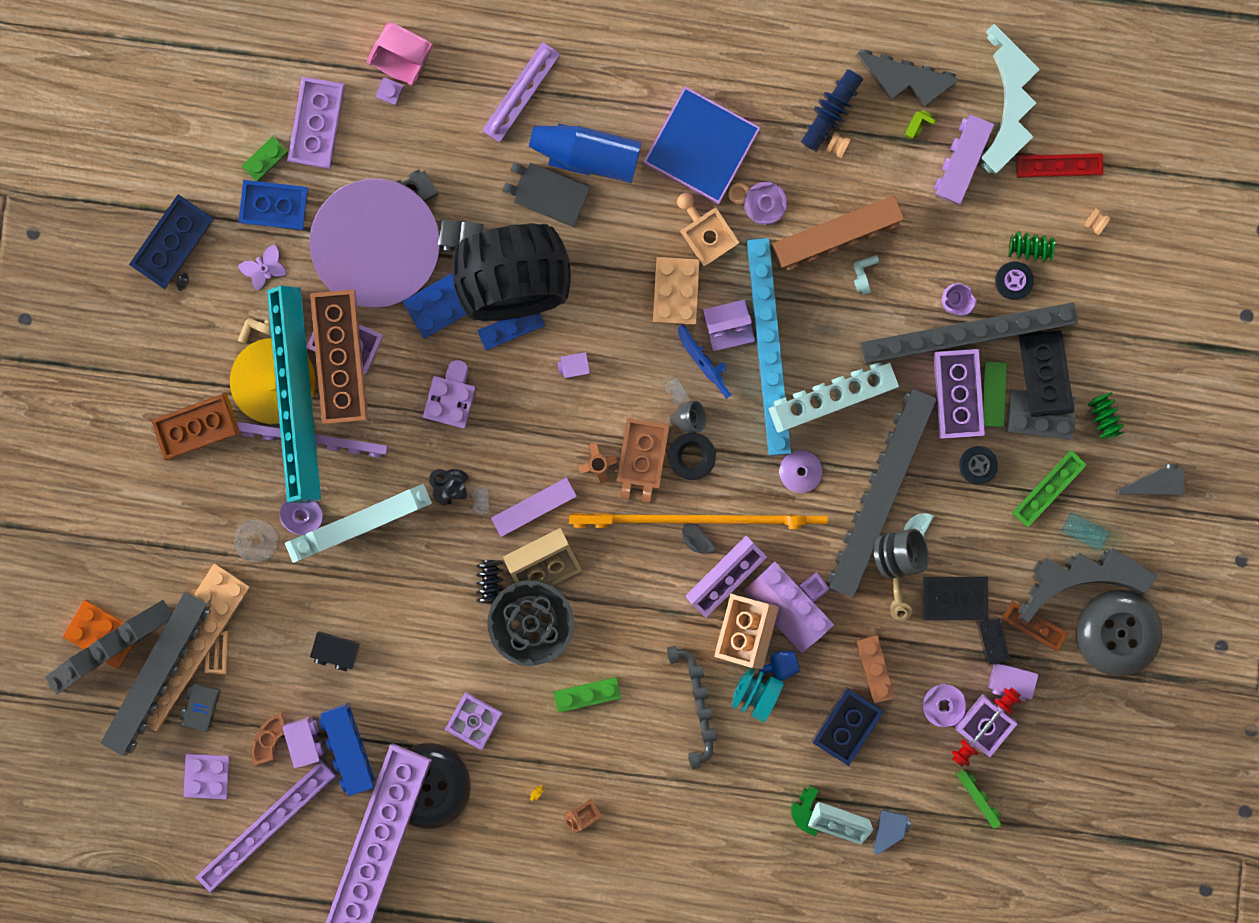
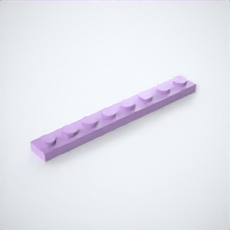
M237 422L239 430L242 431L241 436L254 437L256 433L262 434V439L275 441L276 437L281 438L279 428ZM315 434L317 448L318 444L327 445L326 449L339 451V448L343 447L348 448L347 453L360 454L362 450L368 451L369 456L382 458V454L388 453V446Z

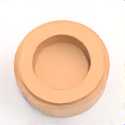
M743 183L733 184L728 191L729 200L736 205L744 204L746 193L749 190L748 187Z

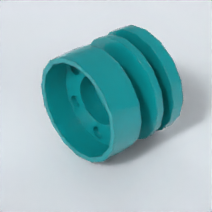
M750 667L742 675L734 691L731 707L736 709L740 702L743 701L741 712L744 713L751 705L753 706L751 717L764 723L779 697L784 682L771 676L764 684L761 682L764 673L760 671L756 679H754L753 675L756 668Z

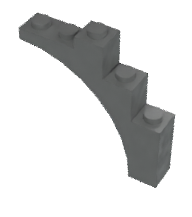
M1113 548L1101 554L1098 560L1100 565L1081 553L1068 559L1065 565L1067 570L1048 558L1042 561L1038 560L1032 570L1035 572L1032 578L1038 581L1039 584L1035 583L1029 592L1031 595L1028 602L1024 601L1018 610V613H1020L1018 619L1023 623H1028L1037 610L1051 597L1075 585L1107 583L1144 595L1148 592L1157 575Z
M161 600L129 619L117 629L62 663L45 677L50 688L58 695L114 656L167 624L172 612L165 601Z

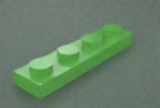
M1070 450L1014 509L1012 514L1028 528L1087 464Z

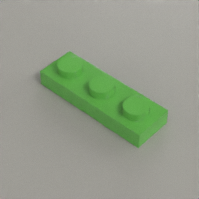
M617 677L554 691L558 713L621 698Z
M963 769L957 772V777L992 828L995 829L1000 826L1001 823L998 820L1001 818L995 807L990 808L986 801L989 798L982 789L978 791L974 783L977 781L970 771L966 773Z

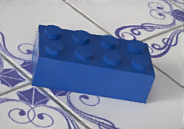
M346 703L322 712L319 723L322 731L326 730L328 739H326V744L329 751L334 752L335 759L333 764L336 772L340 771L342 780H340L343 792H347L348 796L374 788L376 780L350 704Z

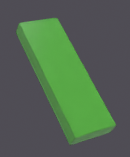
M984 362V426L1004 427L1007 362Z

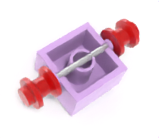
M1005 687L1003 689L1005 693L1003 698H996L994 700L998 706L982 693L955 726L956 730L969 740L967 742L962 739L960 750L952 751L954 755L952 759L961 767L964 764L970 765L969 758L972 754H979L975 747H978L991 757L1016 727V720L1009 714L1013 713L1011 707L1015 703L1020 704L1022 700L1020 699L1021 694L1013 687L1010 689Z

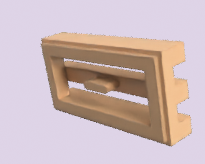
M222 631L220 634L223 635L222 670L218 669L219 636L215 642L214 669H210L209 651L205 657V673L227 674L228 631Z

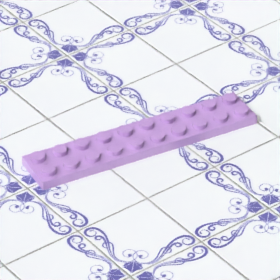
M393 743L390 744L326 923H373L432 761L431 759Z

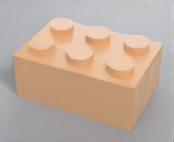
M656 257L653 323L696 325L700 259Z
M731 594L714 657L751 668L763 669L779 606Z

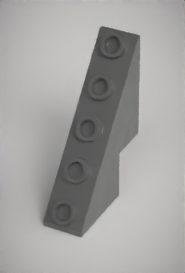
M860 49V52L856 55L891 101L909 88L922 106L926 107L958 81L954 73L943 71V74L934 72L935 68L929 66L918 68L914 66L913 62L902 60L901 63L893 61V57L881 54V57L872 55V51Z

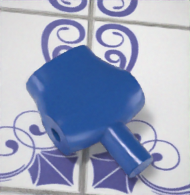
M795 650L777 651L770 654L771 664L764 665L763 669H759V672L762 671L764 674L773 672L776 679L780 681L800 673Z

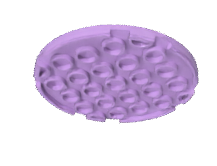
M380 178L362 179L347 184L335 191L321 205L313 220L309 244L313 265L322 282L330 291L356 290L357 305L364 307L394 305L415 294L431 276L437 263L440 247L438 245L439 231L437 223L425 201L405 185Z

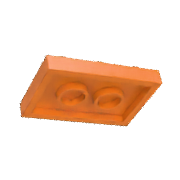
M84 600L64 633L63 638L82 649H86L125 622L91 602ZM133 645L106 663L119 670Z

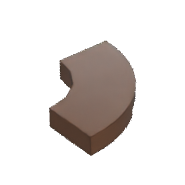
M282 712L268 719L257 732L252 744L253 767L275 760L274 749L278 740L284 736L282 727L286 724Z

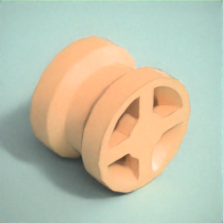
M835 132L826 151L829 153L834 152L837 154V157L842 158L850 139L847 137L842 138L839 133Z
M1095 208L1084 226L1092 228L1095 234L1099 235L1109 222L1110 217L1100 214V210Z

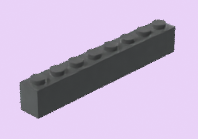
M184 592L104 735L101 744L122 756L133 753L138 744L135 741L139 734L142 735L147 729L148 723L146 722L149 716H153L157 711L159 698L164 697L167 693L169 680L177 675L180 669L178 664L181 659H185L190 651L188 646L192 639L195 640L201 631L199 627L202 621H206L210 616L212 604L191 592Z

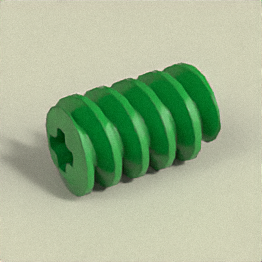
M1017 231L1014 236L1013 233L1011 235L1008 256L1011 257L1016 252L1017 259H1019L1022 253H1024L1026 260L1033 255L1034 262L1038 260L1039 256L1042 257L1043 263L1046 262L1047 258H1050L1052 262L1055 238L1051 237L1047 242L1046 236L1043 235L1039 240L1038 235L1034 234L1030 239L1029 233L1026 232L1021 237V232Z
M1113 392L1092 398V401L1088 403L1089 407H1095L1090 412L1091 415H1098L1093 420L1094 423H1101L1096 430L1104 431L1099 436L1100 439H1109L1126 433L1119 431L1124 427V424H1117L1121 416L1114 415L1118 411V407H1111L1116 402L1115 399H1108Z

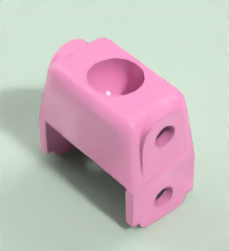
M387 22L368 57L367 64L370 66L373 64L385 74L409 83L413 87L423 70L433 43L395 23Z

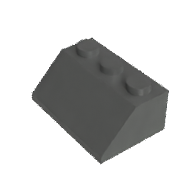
M1011 389L1005 432L1073 440L1075 397H1072L1074 413L1031 417L1027 391Z

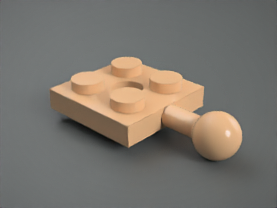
M683 193L678 197V206L683 210H687L694 221L682 229L680 233L696 257L700 259L703 267L740 243L716 207L701 217L693 206L694 198L691 194ZM707 231L715 233L716 240L713 243L704 241L703 236Z

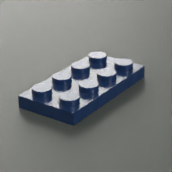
M178 194L129 265L163 289H166L214 221V218Z

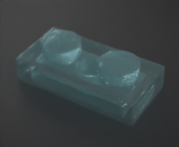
M1072 512L1068 515L1061 529V532L1097 551L1101 550L1109 534L1105 529Z

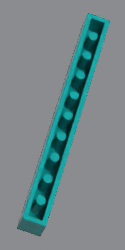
M278 286L267 290L287 503H311L321 500L301 287Z

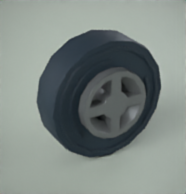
M975 446L963 453L959 469L966 481L981 485L988 483L995 477L998 471V461L996 455L990 449Z

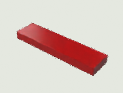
M1103 153L1016 156L1017 178L1104 175Z

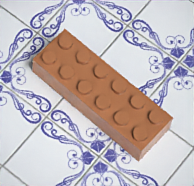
M893 195L774 242L771 247L780 270L785 268L786 272L798 268L800 266L799 262L806 261V264L818 260L820 258L819 255L822 253H826V256L838 252L840 250L839 247L842 245H846V248L858 244L860 238L866 237V240L874 238L880 234V230L886 229V232L897 229L904 218Z
M356 290L310 293L322 424L368 420Z

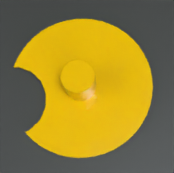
M267 338L250 344L237 356L230 373V389L235 403L248 417L261 423L280 424L272 338ZM307 356L311 397L313 398L316 376L313 364Z

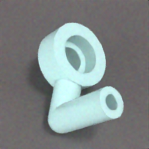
M877 255L854 262L853 266L857 276L854 284L857 293L862 292V295L871 293L863 268L879 263Z

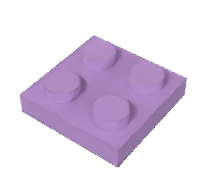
M187 753L185 759L184 797L228 799L230 756Z

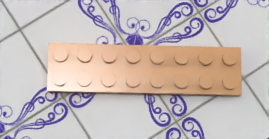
M213 564L194 594L212 604L210 607L211 614L206 621H202L198 637L195 640L192 639L188 646L190 648L188 655L185 659H181L178 664L180 669L177 675L169 680L167 693L164 697L159 698L157 711L153 716L150 715L146 722L148 727L155 732L159 731L203 663L208 652L212 649L221 632L251 588L217 564Z

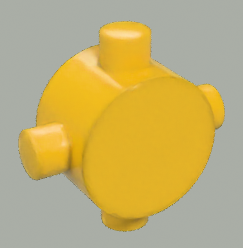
M542 785L536 786L529 795L531 801H536L544 791L542 790Z

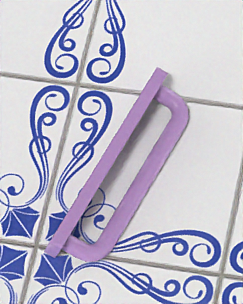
M544 42L541 43L484 126V133L498 142L502 141L559 58V52ZM545 63V64H546L545 69H544L543 71H541V72H538V71L540 70V68L543 66V64ZM532 80H533V82H534L533 87H532L531 89H527V87L530 85V83H531ZM521 98V104L518 107H514ZM509 116V122L505 125H502L506 118Z

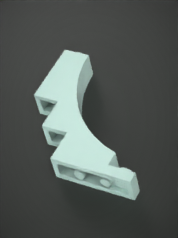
M993 24L986 33L988 34L987 39L994 46L999 45L1001 47L995 52L993 58L1002 78L1004 110L994 141L979 160L982 162L980 166L988 174L992 172L995 175L1033 138L1018 121L1036 104L1022 87L1040 69Z
M421 484L285 542V545L294 563L432 504L424 484Z

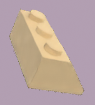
M561 528L503 556L515 583L525 580H537L554 586L583 571Z

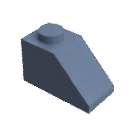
M881 809L873 847L874 854L879 855L904 838L905 832H909L911 820H907V814Z

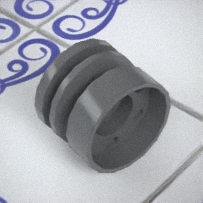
M914 528L898 533L884 534L878 536L875 541V562L884 578L893 579L905 575L919 574L927 569L929 561L928 548L919 530Z

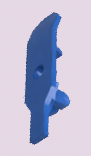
M684 324L679 326L678 335L683 347L706 377L717 386L726 399L729 398L732 394L725 387L721 373L726 370V365L720 363L713 368L710 358L701 352L704 347H699Z

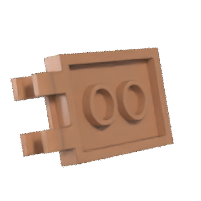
M627 418L617 482L623 483L620 498L629 500L630 490L635 488L643 490L642 502L650 503L652 489H659L670 425Z

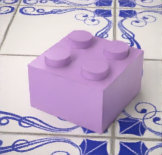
M312 716L287 723L282 727L294 769L318 762L323 758L324 753H326L323 741L318 740L319 726L316 720L313 721Z

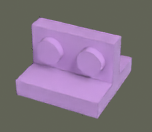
M745 299L703 310L713 352L755 342L751 326L752 322Z

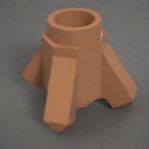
M597 442L590 444L592 456L588 463L578 466L579 472L591 471L598 475L600 484L606 483L608 479L605 472L609 465L618 463L616 455L606 457L599 453Z

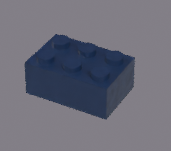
M845 687L811 741L847 766H850L884 711Z

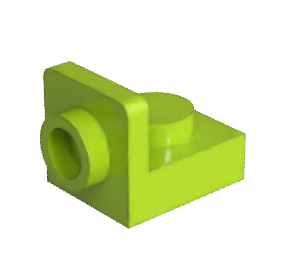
M921 110V112L916 111L905 131L904 137L910 140L914 136L918 137L923 128V125L920 124L921 121L933 126L936 120L932 119L933 115L924 110Z

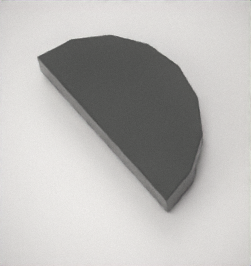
M684 523L682 534L687 547L700 554L711 553L717 550L716 546L697 524Z

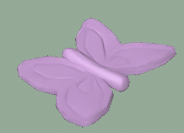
M271 245L266 249L263 254V261L261 257L256 258L258 264L254 261H244L238 266L244 275L252 278V284L256 290H260L265 284L266 278L271 279V275L276 277L286 275L285 268L278 263L279 251L276 245Z

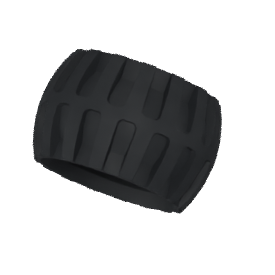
M528 223L494 228L465 238L455 247L452 264L454 288L463 310L472 320L488 322L523 318L554 309L560 304H564L566 299H568L571 284L569 257L559 234L554 227H550L548 224Z

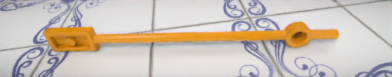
M569 513V524H573L575 528H585L586 524H595V528H608V524L612 523L789 525V529H802V525L828 524V516L798 514L622 515L612 513Z

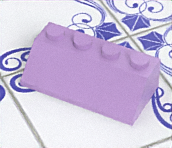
M775 561L743 589L751 599L779 606L775 625L801 653L820 639L834 625Z

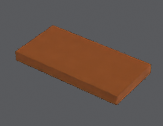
M227 393L151 420L165 461L241 434Z

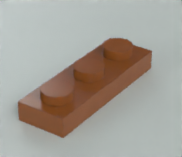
M1011 601L1001 620L1058 652L1069 633L1036 614L1028 623H1023L1018 619L1020 616L1018 610L1021 605Z

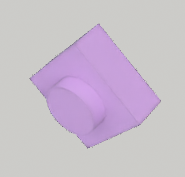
M383 77L375 97L396 106L404 85Z

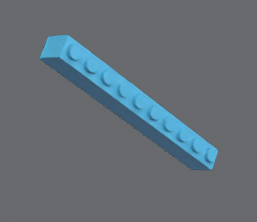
M769 238L747 240L768 456L791 453L789 429L777 433L768 409L775 406L774 401L785 398Z

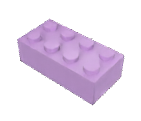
M979 349L934 352L939 439L985 436Z

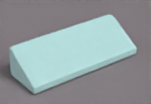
M821 802L816 804L808 824L811 828L860 845L873 832L869 819Z

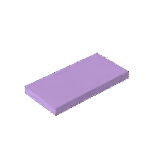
M302 77L288 162L331 169L345 84Z

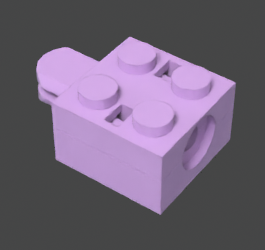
M460 360L452 361L448 366L445 379L433 376L423 418L466 429L477 387L465 384L469 369L464 362Z

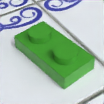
M272 136L242 167L256 181H259L288 152Z

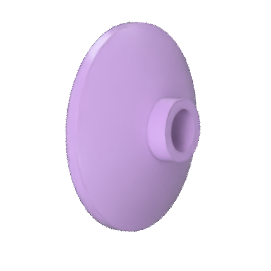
M797 450L789 453L782 460L779 474L782 483L787 489L796 493H806L813 490L821 481L822 466L819 459L811 452ZM800 467L805 469L803 476H799L797 473Z
M286 500L282 504L279 513L282 525L288 531L297 535H305L318 529L323 518L321 508L315 501L311 503H287Z

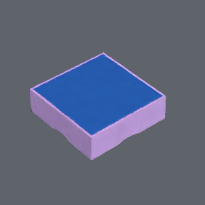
M684 86L643 161V165L669 179L684 184L694 193L719 206L761 127Z

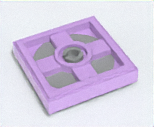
M465 692L444 730L482 751L503 712Z

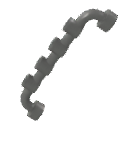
M676 646L667 647L670 664L679 663V658H684L688 662L693 695L696 701L697 714L705 751L701 755H698L697 751L688 753L691 769L694 770L701 768L700 764L706 762L712 756V741H716L717 737L715 729L709 727L708 720H712V712L710 707H705L704 699L708 698L706 686H701L700 678L704 677L702 665H697L695 657L691 652L685 649L677 650Z

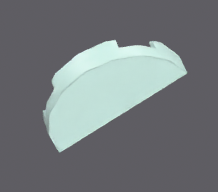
M927 513L917 514L908 520L904 530L915 528L924 537L934 515Z

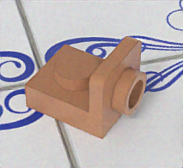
M592 799L585 801L564 814L567 826L574 832L583 830L602 817Z

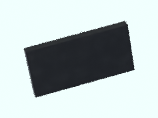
M1062 330L1019 335L1018 339L1030 416L1039 417L1074 413Z

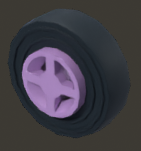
M1018 261L1004 264L997 271L995 277V286L998 292L1010 300H1019L1026 297L1034 285V276L1031 269L1026 264Z

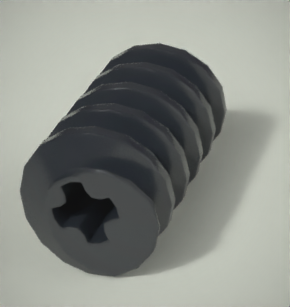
M480 560L482 563L476 565V568L481 569L482 572L477 573L476 576L482 578V580L476 582V585L481 586L482 589L476 591V594L482 595V598L477 599L476 602L492 604L499 595L497 592L503 590V586L497 584L503 581L502 577L497 576V574L503 572V569L497 567L503 564V560Z

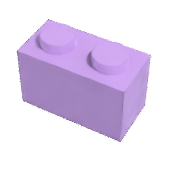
M997 663L993 665L988 687L993 689V694L1001 696L1005 695L1003 691L1005 687L1007 689L1013 687L1021 694L1020 699L1025 702L1026 698L1032 699L1038 674Z

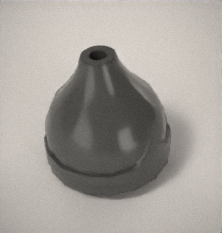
M695 400L683 403L670 416V422L685 432L699 433L706 425L704 407L699 401Z

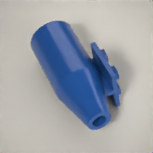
M558 123V126H534L529 147L549 157V166L589 176L590 174H595L632 184L642 141L582 126H568Z

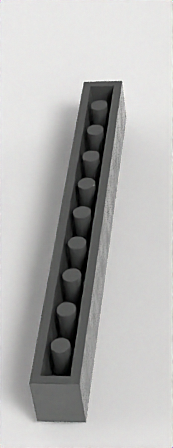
M1072 302L860 343L863 364L1075 325L1078 324L1075 304Z
M911 389L910 392L906 391L902 400V404H905L902 412H897L893 421L896 427L893 432L889 431L885 440L888 446L885 452H880L876 463L880 465L877 472L872 471L868 483L871 484L869 491H864L860 503L863 504L860 512L856 510L851 521L854 523L852 531H847L843 540L846 543L843 551L839 550L835 562L838 563L835 571H830L826 582L830 583L829 588L852 598L854 597L874 550L875 541L882 531L935 405L936 398L915 389Z

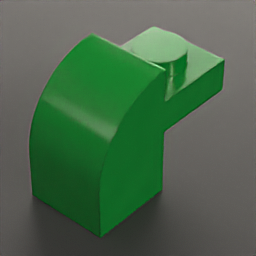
M809 785L808 789H803L799 800L802 801L801 804L792 801L791 816L798 828L816 837L819 830L809 827L808 824L814 811L810 808L819 790Z

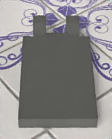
M514 162L511 172L521 175L517 187L505 182L503 192L515 196V204L574 228L590 187L533 163H530L529 167L526 168Z

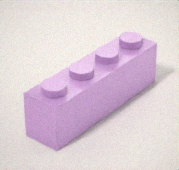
M971 114L967 119L963 118L958 129L962 131L959 139H954L950 148L953 151L950 159L946 158L942 170L945 171L942 179L938 177L933 188L936 190L935 196L958 206L961 204L994 124Z
M745 536L686 595V598L706 618L767 556Z

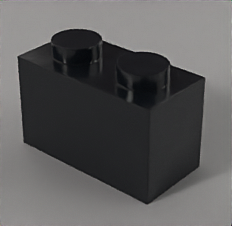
M995 617L976 622L986 664L993 665L1009 661L1010 658L1000 618Z
M319 631L316 634L310 657L314 658V662L326 666L328 662L335 664V669L347 672L348 668L352 669L354 667L360 643Z

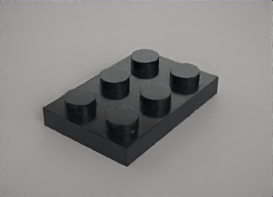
M923 577V620H988V577Z

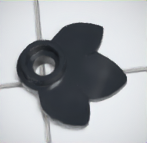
M442 469L434 470L429 476L434 499L443 506L447 504L449 497L461 500L466 499L467 491L463 483L468 480L469 476L459 469H450L448 471ZM437 477H441V478H443L444 480H443V481H439V480L437 479Z

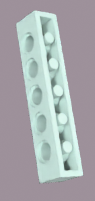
M881 361L870 365L871 370L864 372L862 368L851 372L852 377L844 379V376L831 380L832 385L825 386L822 383L812 387L813 392L806 394L805 390L793 394L794 399L787 401L785 397L774 401L775 406L768 409L777 433L899 387L891 364L883 365ZM869 376L874 379V386L868 383ZM850 383H852L856 388L854 394L851 393L849 390ZM831 390L836 393L837 398L835 401L830 398ZM811 398L816 399V401H817V407H816V408H814V407L811 406V404H810ZM792 405L798 408L797 416L791 412Z

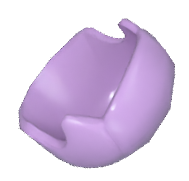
M962 283L950 284L943 291L942 304L948 313L954 316H965L974 310L976 298L973 296L970 287Z

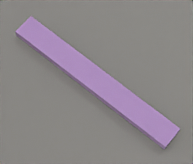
M321 760L198 874L196 879L211 893L336 776L333 770Z

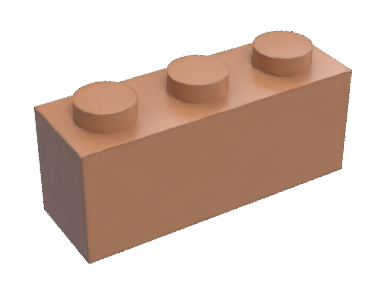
M875 634L856 639L872 702L875 704L894 699L895 696L878 635Z

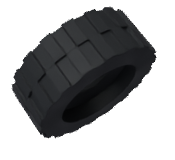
M686 433L672 443L668 458L672 470L678 476L687 480H698L708 475L713 469L716 461V451L707 437L698 433ZM688 446H696L702 451V462L696 467H688L682 461V452Z

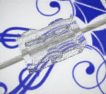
M676 376L664 383L666 385L664 389L667 394L670 393L672 395L671 400L674 405L680 406L690 399Z
M474 487V490H472V498H475L473 511L476 514L490 513L489 487Z

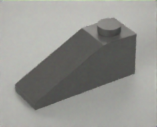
M1165 464V469H1157L1116 489V494L1184 495V469H1178V464Z

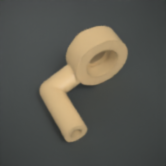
M248 318L245 321L238 341L246 344L252 328L271 336L270 321L265 320L264 323Z
M901 577L893 578L895 600L890 605V612L894 619L902 621L911 616L912 604L909 600L903 598Z

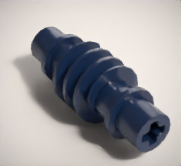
M847 69L841 80H836L835 84L837 86L832 93L824 92L823 96L826 100L820 99L818 103L821 107L815 106L814 111L817 117L812 125H807L808 131L801 140L803 145L817 152L823 141H828L829 137L827 135L832 127L837 130L840 129L835 122H844L840 114L849 115L845 106L852 108L848 103L852 96L856 97L858 94L856 90L863 81L861 76Z

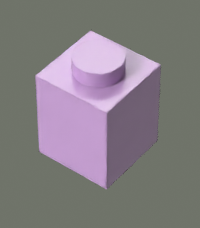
M586 352L562 356L561 362H557L559 375L564 374L565 379L590 374Z

